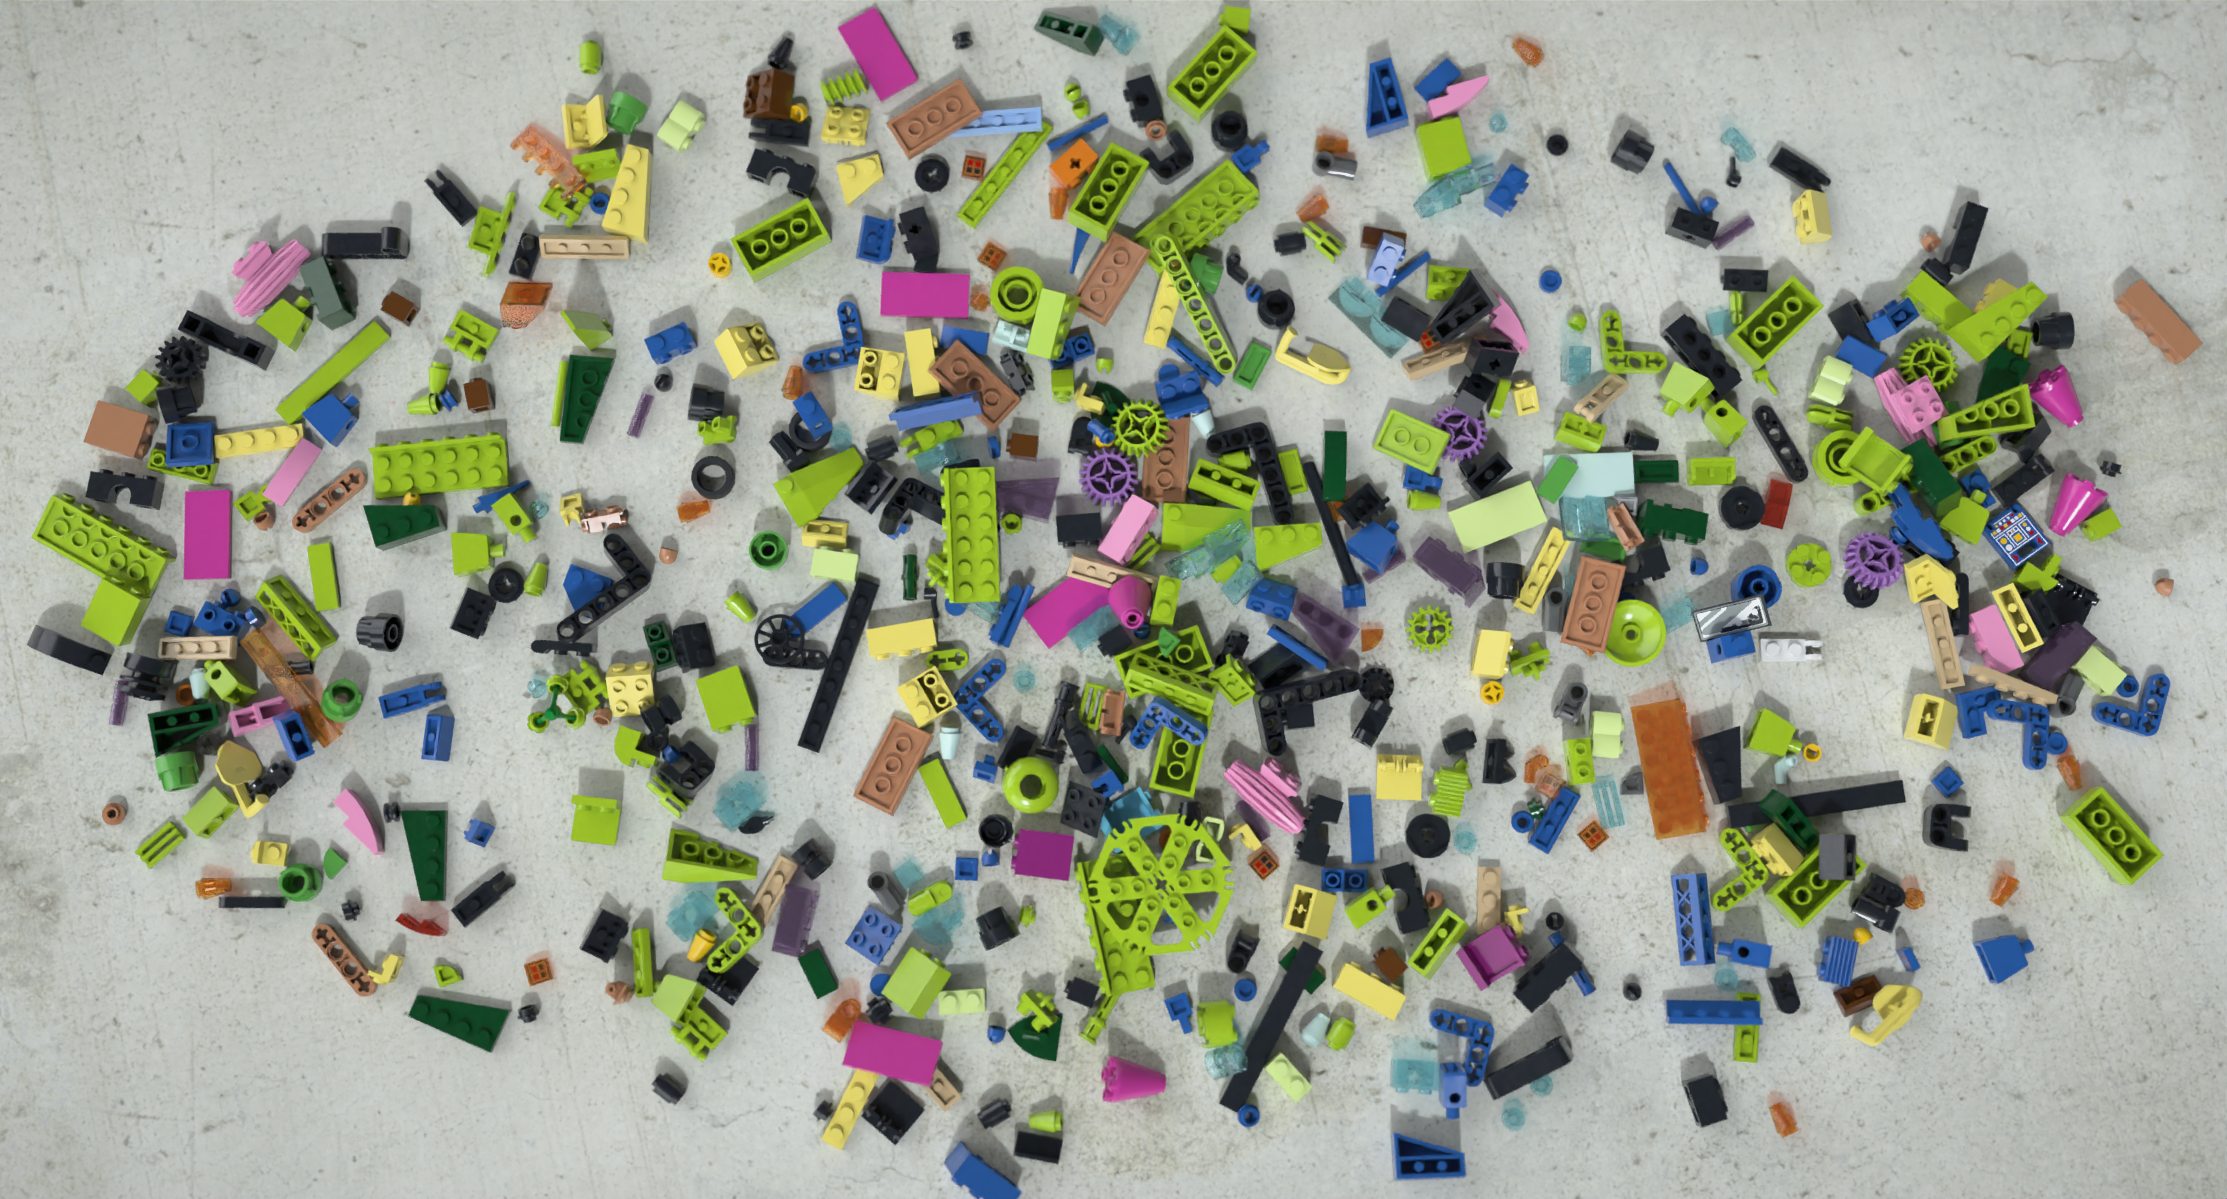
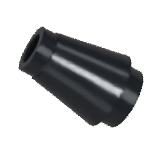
M783 37L768 55L767 63L770 67L782 71L788 66L794 45L790 38Z
M1633 429L1627 431L1624 438V446L1628 447L1629 450L1656 451L1659 446V439L1640 430Z

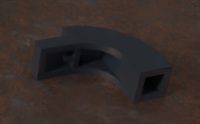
M35 625L27 643V646L43 654L102 676L112 656L107 652L77 642L39 625Z

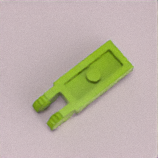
M957 419L931 424L914 433L913 436L902 440L899 444L901 448H904L917 441L919 442L921 447L906 454L907 459L911 460L944 445L964 433Z

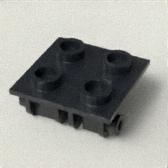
M2057 573L2055 580L2059 582L2048 591L2046 597L2060 624L2080 633L2092 605L2096 606L2100 599L2097 598L2098 594Z
M1070 780L1060 823L1098 838L1104 810L1112 807V801L1109 797H1102V793Z
M744 957L740 958L724 973L711 971L707 964L699 972L696 981L733 1006L759 968ZM716 958L717 964L715 967H722L721 961L724 958Z
M890 1080L861 1116L896 1146L925 1109Z

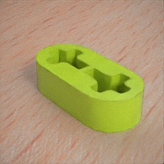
M1500 377L1489 408V417L1499 419L1512 380Z
M961 649L935 651L926 658V664L929 669L934 667L933 664H930V661L934 660V656H938L939 660L946 659V663L939 664L937 668L939 672L961 670L969 663L967 653ZM958 653L961 657H965V660L961 661L959 666L956 662H949V659L956 658Z

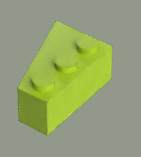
M1321 522L1254 527L1252 532L1256 575L1320 549L1323 545Z

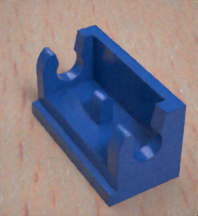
M1112 769L1091 783L1094 790H1098L1102 786H1104L1102 788L1103 791L1108 790L1102 794V797H1111L1118 791L1120 793L1124 791V787Z

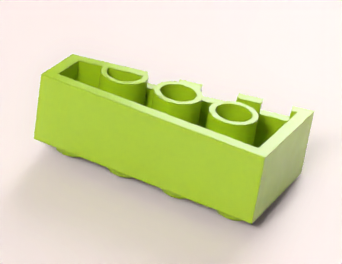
M2031 281L1953 326L1946 333L1978 363L1988 357L2048 296Z
M2028 383L2013 387L1937 420L1940 441L2016 432L2035 427Z

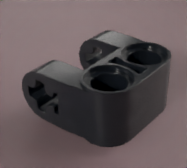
M1176 129L1166 135L1169 144L1175 152L1162 161L1157 158L1150 147L1139 153L1141 158L1150 162L1148 170L1162 185L1173 183L1188 173L1193 167L1194 155L1182 135ZM1186 157L1190 162L1181 164L1178 159ZM1168 169L1171 171V174L1163 176L1160 171Z
M1375 699L1368 706L1351 738L1371 749L1389 719L1393 708L1387 703Z
M687 741L679 749L681 755L691 764L682 774L667 762L656 770V774L661 781L679 796L686 799L697 794L711 780L715 769L714 761L692 741ZM699 768H706L708 772L703 773ZM689 782L693 785V787H686L683 785V783Z
M1934 804L1928 806L1924 811L1923 842L1927 846L1968 852L1969 840L1950 838L1951 817L1971 818L1972 807L1958 804ZM1936 808L1939 809L1941 812V818L1939 820H1937L1934 816V811ZM1934 831L1939 834V841L1937 843L1932 838Z

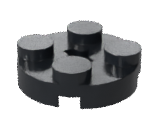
M1737 486L1730 489L1719 501L1720 518L1726 524V527L1731 530L1746 531L1757 526L1765 512V504L1761 495L1746 486ZM1738 503L1747 507L1744 514L1737 511Z
M1418 815L1409 822L1405 829L1407 847L1414 855L1420 858H1436L1442 855L1449 846L1450 828L1446 821L1437 815ZM1424 830L1433 832L1434 835L1431 837V842L1422 839Z

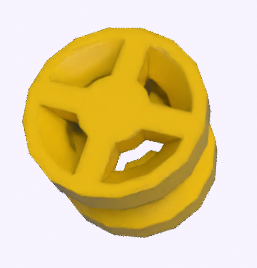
M715 253L710 256L708 267L712 274L717 278L729 276L732 272V264L729 258L723 253Z
M1496 681L1486 683L1480 690L1481 700L1488 705L1500 702L1505 695L1503 686Z

